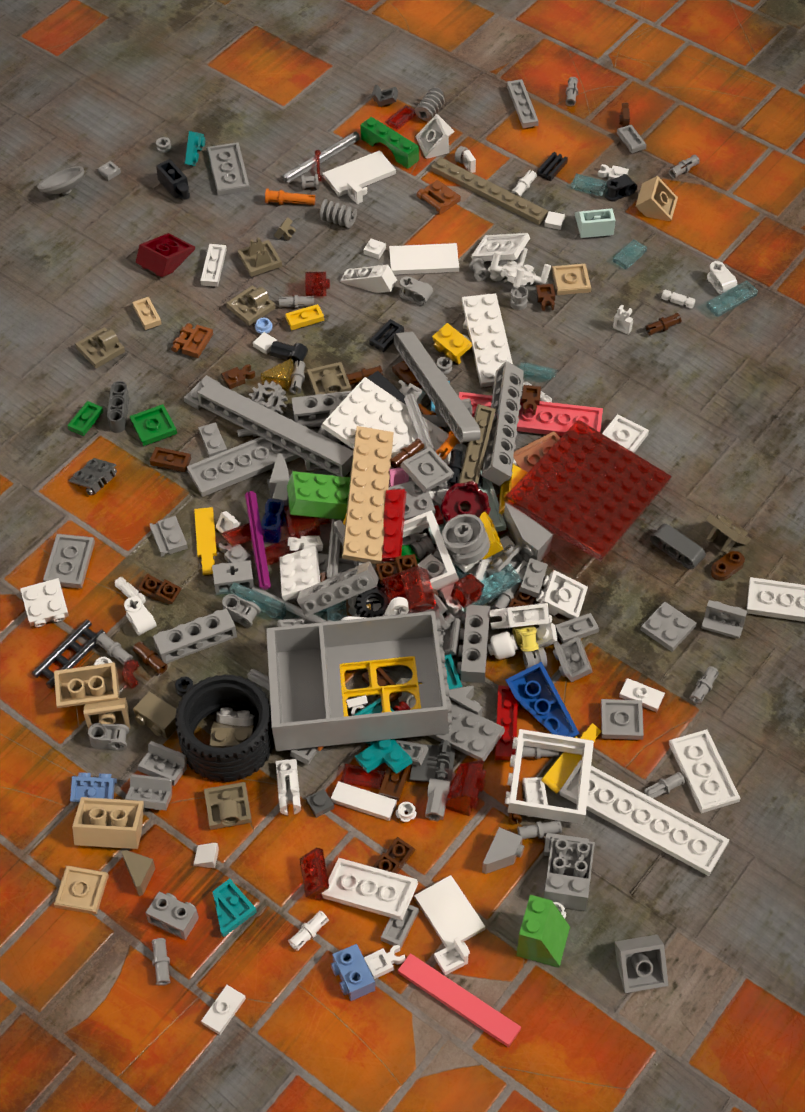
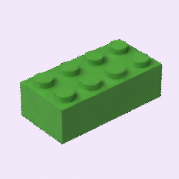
M292 471L287 485L290 515L344 520L348 506L350 477Z

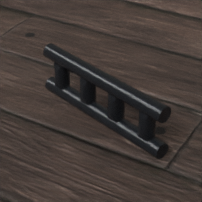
M86 619L31 674L35 678H38L41 674L47 677L49 681L46 685L52 689L55 686L54 672L49 670L48 667L56 660L63 665L60 670L73 668L97 645V637L105 632L101 629L96 634L90 630L89 627L92 623ZM82 634L90 639L83 647L75 642ZM69 647L77 652L70 660L62 656Z

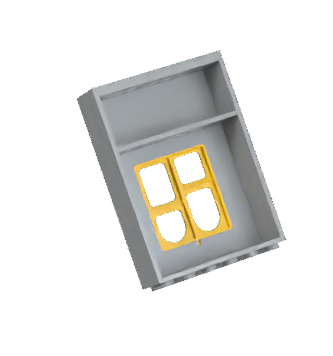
M435 611L266 628L271 722L276 751L449 733V725H452L451 701L449 700L445 655L442 647L443 640L440 632V618L436 619ZM404 665L412 670V678L407 683L379 686L377 683L376 669L379 667ZM368 670L369 687L346 689L344 677L346 671ZM396 692H408L415 697L416 703L410 710L392 712L390 710L389 695ZM381 696V713L348 715L346 700L349 697Z

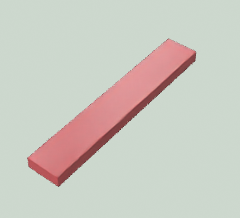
M411 953L398 969V974L505 1046L509 1047L520 1032L521 1026Z

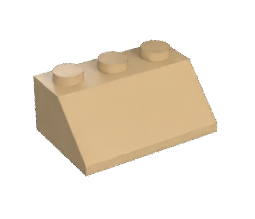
M115 662L54 671L57 708L119 699V681Z
M81 797L72 826L74 845L138 849L142 834L144 801Z

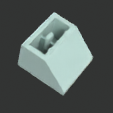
M612 208L575 212L581 238L614 235L616 220Z

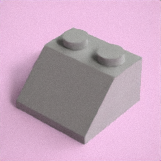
M658 935L614 942L617 966L625 993L668 986L664 943Z

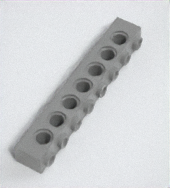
M508 361L503 363L495 373L491 408L496 409L481 475L499 486L508 481L512 476L511 470L516 447V430L519 422L518 414L521 407V390L524 382V371Z

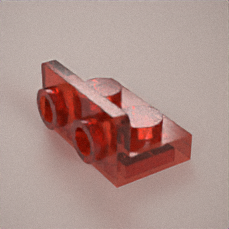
M316 847L299 858L305 897L321 901L324 899L322 892L329 889L323 849Z

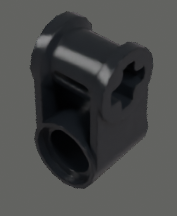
M623 174L607 181L606 186L608 189L605 193V198L609 201H617L626 196H631L636 192L638 186L627 174Z

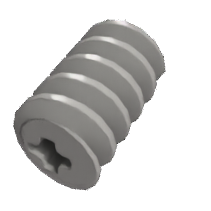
M433 87L426 93L415 108V113L418 117L429 122L436 115L445 102L442 90Z
M327 199L323 200L320 209L322 220H327L330 223L333 222L346 228L353 226L357 216V209H354L352 212V207L350 206L346 210V205H342L340 208V203H336L334 206L333 201H330L328 204Z

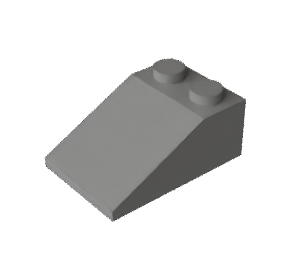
M507 501L503 518L515 545L522 547L519 551L520 555L526 562L529 561V558L541 561L550 551L553 534Z

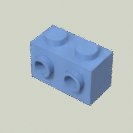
M357 944L332 954L333 963H331V968L335 976H340L342 982L339 984L344 995L348 994L352 1001L375 991V981Z

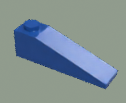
M542 662L506 679L514 698L551 734L574 737L580 734Z

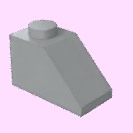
M499 827L483 861L482 873L487 874L515 863L517 857L521 858L525 848L522 845L523 837Z

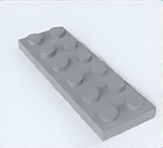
M259 437L187 466V471L201 496L204 497L273 469L278 453L283 455L286 463L300 458V456Z

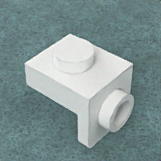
M457 937L452 945L435 953L434 958L444 975H447L468 964L470 951L466 943H461Z

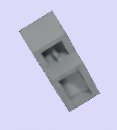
M281 453L277 455L270 478V493L273 494V509L288 512L287 485L289 473Z

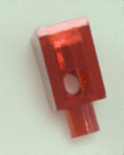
M289 505L284 506L290 537L300 539V536H320L319 525L330 523L329 518L290 515Z

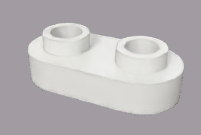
M221 708L216 713V721L234 726L254 725V715L246 710L236 712L232 708Z

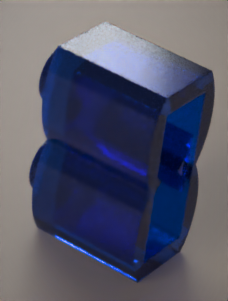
M269 498L265 504V515L261 521L264 542L278 543L281 539V527L285 522L283 500Z

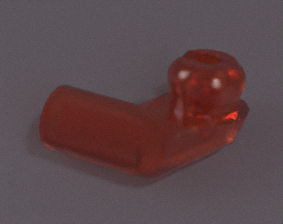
M130 659L124 664L122 677L132 689L138 685V681L133 673L138 669L139 663L136 660Z

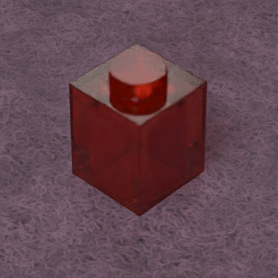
M470 573L454 583L451 597L465 608L480 599L485 585Z

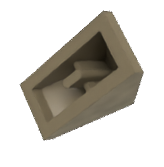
M124 850L122 851L124 862L137 893L141 896L144 894L156 869L154 861L151 858Z

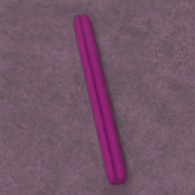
M249 491L245 493L258 583L260 589L266 590L271 585L256 493Z

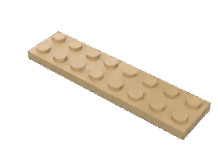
M361 426L356 427L342 559L360 562L370 561L372 564H379L382 561L386 490L389 488V470L391 467L390 459L392 456L394 432Z

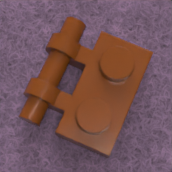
M187 323L180 330L179 337L173 341L171 350L178 352L182 348V354L199 358L213 336V329L196 325L195 329H192V324Z

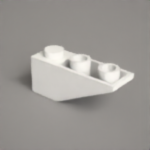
M389 265L350 268L344 272L340 280L343 284L375 293L391 292L397 281Z

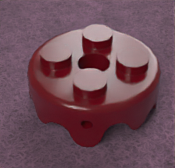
M473 481L454 484L445 493L441 504L442 514L447 522L462 514H472L480 518L483 512L489 515L491 510L487 493L482 492L478 488L477 483ZM466 503L470 510L468 512L462 511L460 504Z

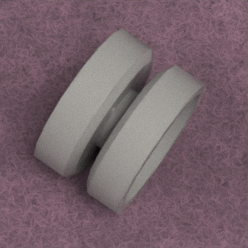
M472 514L458 515L450 519L444 526L442 531L444 543L451 558L457 563L472 564L481 560L488 553L490 540L483 522L477 516Z

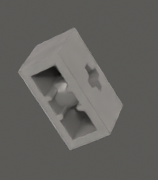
M251 560L212 565L216 595L251 591L254 586Z

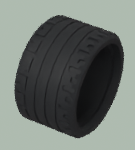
M215 675L194 684L191 689L186 691V694L182 696V700L178 703L175 723L182 754L186 755L187 764L191 769H194L195 773L217 782L237 781L251 776L252 773L257 772L260 767L264 766L265 761H268L274 747L271 705L265 692L259 686L257 687L256 683L241 676ZM221 708L250 711V714L254 715V719L258 723L255 731L248 739L233 747H211L199 741L193 734L203 718L219 711Z

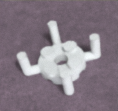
M524 248L517 262L509 260L503 267L498 266L501 252L495 251L490 269L491 271L501 273L503 278L505 275L508 277L507 281L513 283L515 288H519L520 285H526L528 282H531L530 285L534 282L545 284L551 265L545 264L541 277L536 276L533 266H523L528 250Z

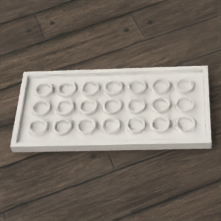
M366 377L322 423L323 429L352 449H354L357 426L394 432L391 458L396 456L403 447H407L418 438L407 406ZM423 417L436 452L448 438V433ZM462 443L457 444L453 448L459 449L463 452L461 466L463 465L465 452L467 446H465ZM451 452L443 460L447 465L450 464ZM437 486L429 490L433 505H438L440 510H442V499L451 488L449 486L442 490L437 489Z

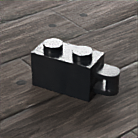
M171 159L156 165L158 181L175 199L178 197L183 200L189 199L190 193L187 177Z

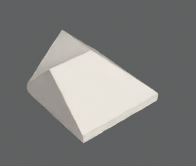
M436 114L415 137L425 158L428 159L449 153V137L455 131Z

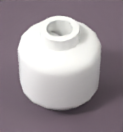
M509 632L493 635L490 639L491 643L487 644L490 655H495L497 660L512 657L516 653L515 650H518L514 634L510 635Z

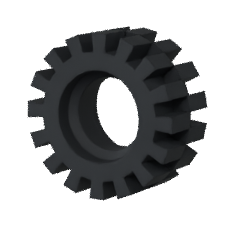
M379 586L358 594L355 604L357 615L360 614V617L364 618L383 616L392 600L389 597V592L385 593L383 587L380 590L378 589ZM371 598L379 600L381 608L377 611L369 610L366 606L367 600Z

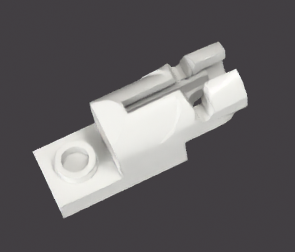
M548 603L490 610V617H502V621L491 623L492 629L550 623Z
M296 759L276 761L280 812L288 815L287 805L293 804L294 814H297L301 810Z

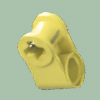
M534 625L512 628L517 645L522 651L529 652L539 648L536 642L537 631Z

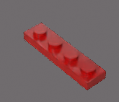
M405 489L386 490L382 562L395 561V558L401 556L406 504Z
M498 685L497 724L503 726L505 732L496 744L495 760L510 761L511 754L515 755L516 749H512L514 737H517L518 701L514 698L509 686Z

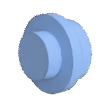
M260 318L255 324V330L260 334L263 332L267 334L272 330V323L268 318Z

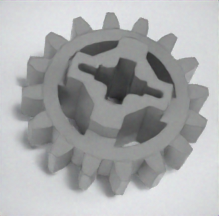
M266 380L264 385L258 383L257 389L255 387L252 388L254 393H249L252 401L274 412L282 414L281 408L287 407L284 401H287L288 398L283 396L286 394V391L279 384L276 385L274 381H271L269 384Z

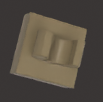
M287 217L273 236L279 240L283 235L289 241L296 231L294 227L290 226L293 221Z

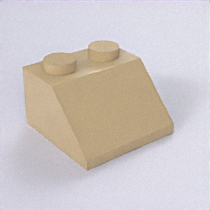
M656 176L642 183L636 207L646 217L671 221L678 197Z
M126 698L85 704L83 711L88 730L95 723L124 724L130 729Z

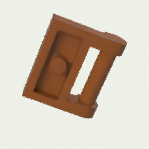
M436 180L425 189H420L416 195L419 199H423L435 207L436 211L440 214L461 201L459 194L439 180Z

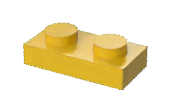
M318 304L285 314L291 330L324 321V315Z

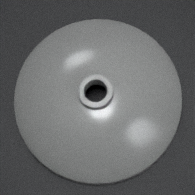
M81 166L70 167L48 176L37 187L43 193H62L65 195L70 193L71 189L80 182L85 171Z

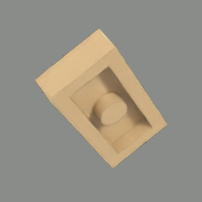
M149 297L132 302L145 330L162 325L161 319Z

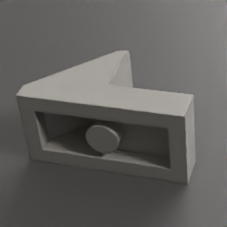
M474 686L449 690V700L452 703L482 716V706L477 701L471 700L474 695Z

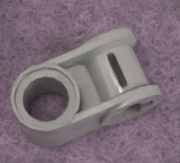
M405 276L400 280L401 289L399 296L418 305H425L433 293V288L428 283L418 281L409 276Z
M228 594L222 600L223 609L227 608L232 620L244 627L250 628L255 616L261 612L258 605L234 594Z
M95 723L89 727L88 735L93 748L117 751L127 748L125 741L126 735L129 733L128 726L124 724Z

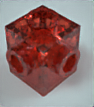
M305 272L306 296H327V289H330V279H326V272Z

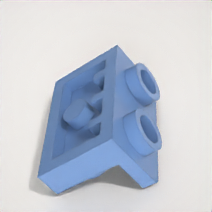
M78 773V776H72L70 802H80L81 797L114 799V785L117 783V779L111 778L112 774H99V777H91V773Z

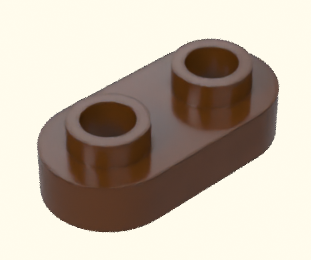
M731 551L712 565L711 576L718 581H725L743 568L745 561L743 554L738 551Z

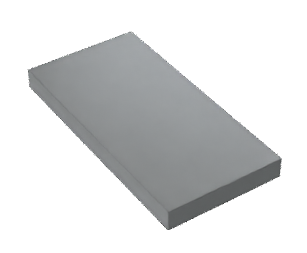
M239 142L207 147L217 195L249 191L250 186Z

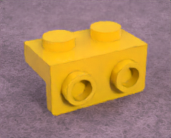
M448 323L432 336L435 349L445 353L446 357L458 365L461 363L460 357L472 347L471 341Z

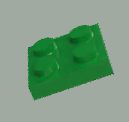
M163 404L129 416L143 446L177 434V429Z

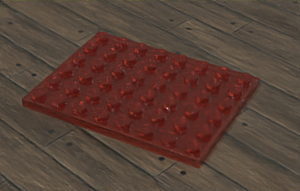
M578 419L505 496L504 501L602 562L668 484L672 476Z

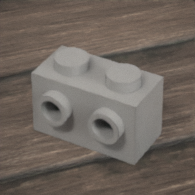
M160 891L146 911L149 923L184 940L187 939L199 919L197 909L193 904L189 902L183 903L178 901L174 895L170 893L164 894Z

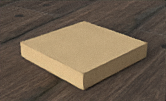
M586 264L552 266V275L557 295L591 292Z
M66 866L54 902L55 908L97 915L107 883L108 873Z

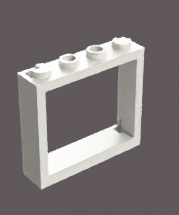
M432 510L404 521L403 538L430 527L447 573L395 593L392 582L381 584L386 586L387 590L384 592L388 591L389 597L392 599L403 597L409 601L414 594H417L426 585L438 591L460 582Z
M519 729L518 738L514 737L512 749H516L515 755L511 754L510 767H514L513 773H509L507 785L511 786L510 792L506 791L505 804H508V813L583 825L586 816L594 741ZM523 746L582 755L576 810L516 800Z

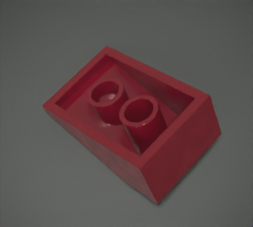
M167 233L139 244L135 263L141 265L144 269L154 272L159 277H164L173 273L195 250V246Z

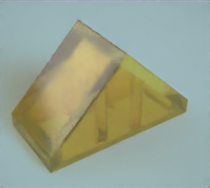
M289 359L261 373L262 385H264L266 380L269 384L271 381H274L276 385L279 384L283 390L288 391L291 384L290 377L294 370L293 360Z

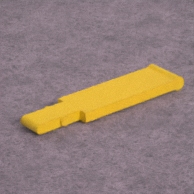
M213 507L194 509L197 555L202 557L203 575L213 574L212 565L215 564L213 556H217Z
M592 723L581 734L582 736L579 739L595 742L601 730ZM563 752L541 781L557 794L579 761L582 760V755Z

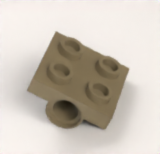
M253 285L226 303L227 308L248 326L276 309L275 303L269 299L266 290L263 287L255 288Z
M105 327L75 343L76 349L95 368L102 366L125 352V348L119 342L115 332L112 329L107 330Z
M342 362L307 370V375L315 395L351 391Z
M245 782L204 789L210 830L252 822Z

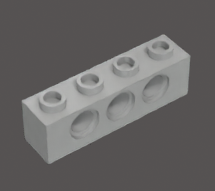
M352 391L292 398L294 422L328 418L330 410L336 409Z
M368 561L300 591L297 601L307 617L377 587L378 576L371 562Z
M467 604L466 612H462L461 624H465V628H461L460 640L464 641L463 645H459L458 657H462V662H458L457 673L461 674V682L485 683L490 606Z
M226 608L215 611L213 614L205 617H199L189 623L180 624L173 629L161 631L153 636V640L160 659L167 664L237 637L236 626Z

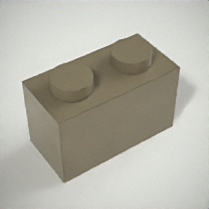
M150 691L133 708L135 720L140 725L149 727L157 736L161 735L167 739L177 729L175 723L176 709Z

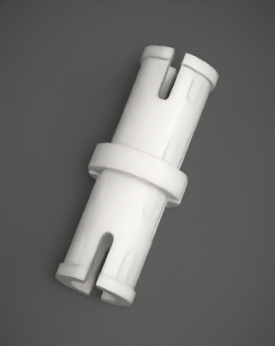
M528 170L526 175L519 179L517 186L511 192L521 197L537 177L536 173L533 170Z
M318 911L310 921L304 923L301 929L288 940L291 947L299 951L310 938L313 939L319 929L329 921L327 916L322 911Z

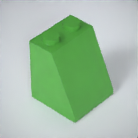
M530 895L519 933L517 956L559 968L570 926L552 900Z

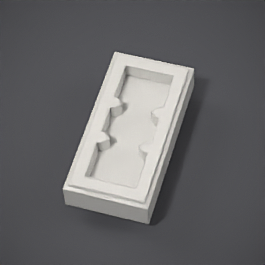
M627 678L619 697L625 700H642V707L657 712L665 693Z
M543 777L523 778L525 802L548 805L545 784L541 781Z
M226 985L201 1020V1023L221 1035L246 999L245 995Z

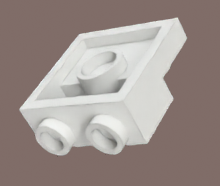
M553 570L549 576L546 575L542 583L544 589L540 591L536 601L539 604L548 603L549 613L554 616L560 613L570 619L579 617L588 587Z
M59 578L20 588L30 626L41 627L46 625V622L53 620L54 622H60L69 616Z

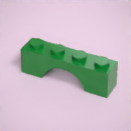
M373 117L360 124L361 140L372 147L378 142L383 143L391 150L396 162L409 169L419 161V146Z

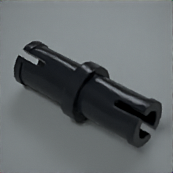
M459 449L451 451L450 464L448 466L454 472V475L447 480V486L449 487L459 483L463 452Z

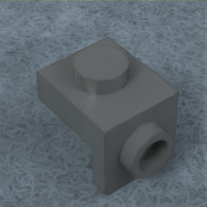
M375 85L372 92V98L379 107L393 104L398 96L396 87L381 91L380 87Z

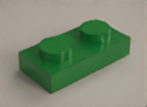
M87 401L67 425L68 430L84 437L103 413V407Z

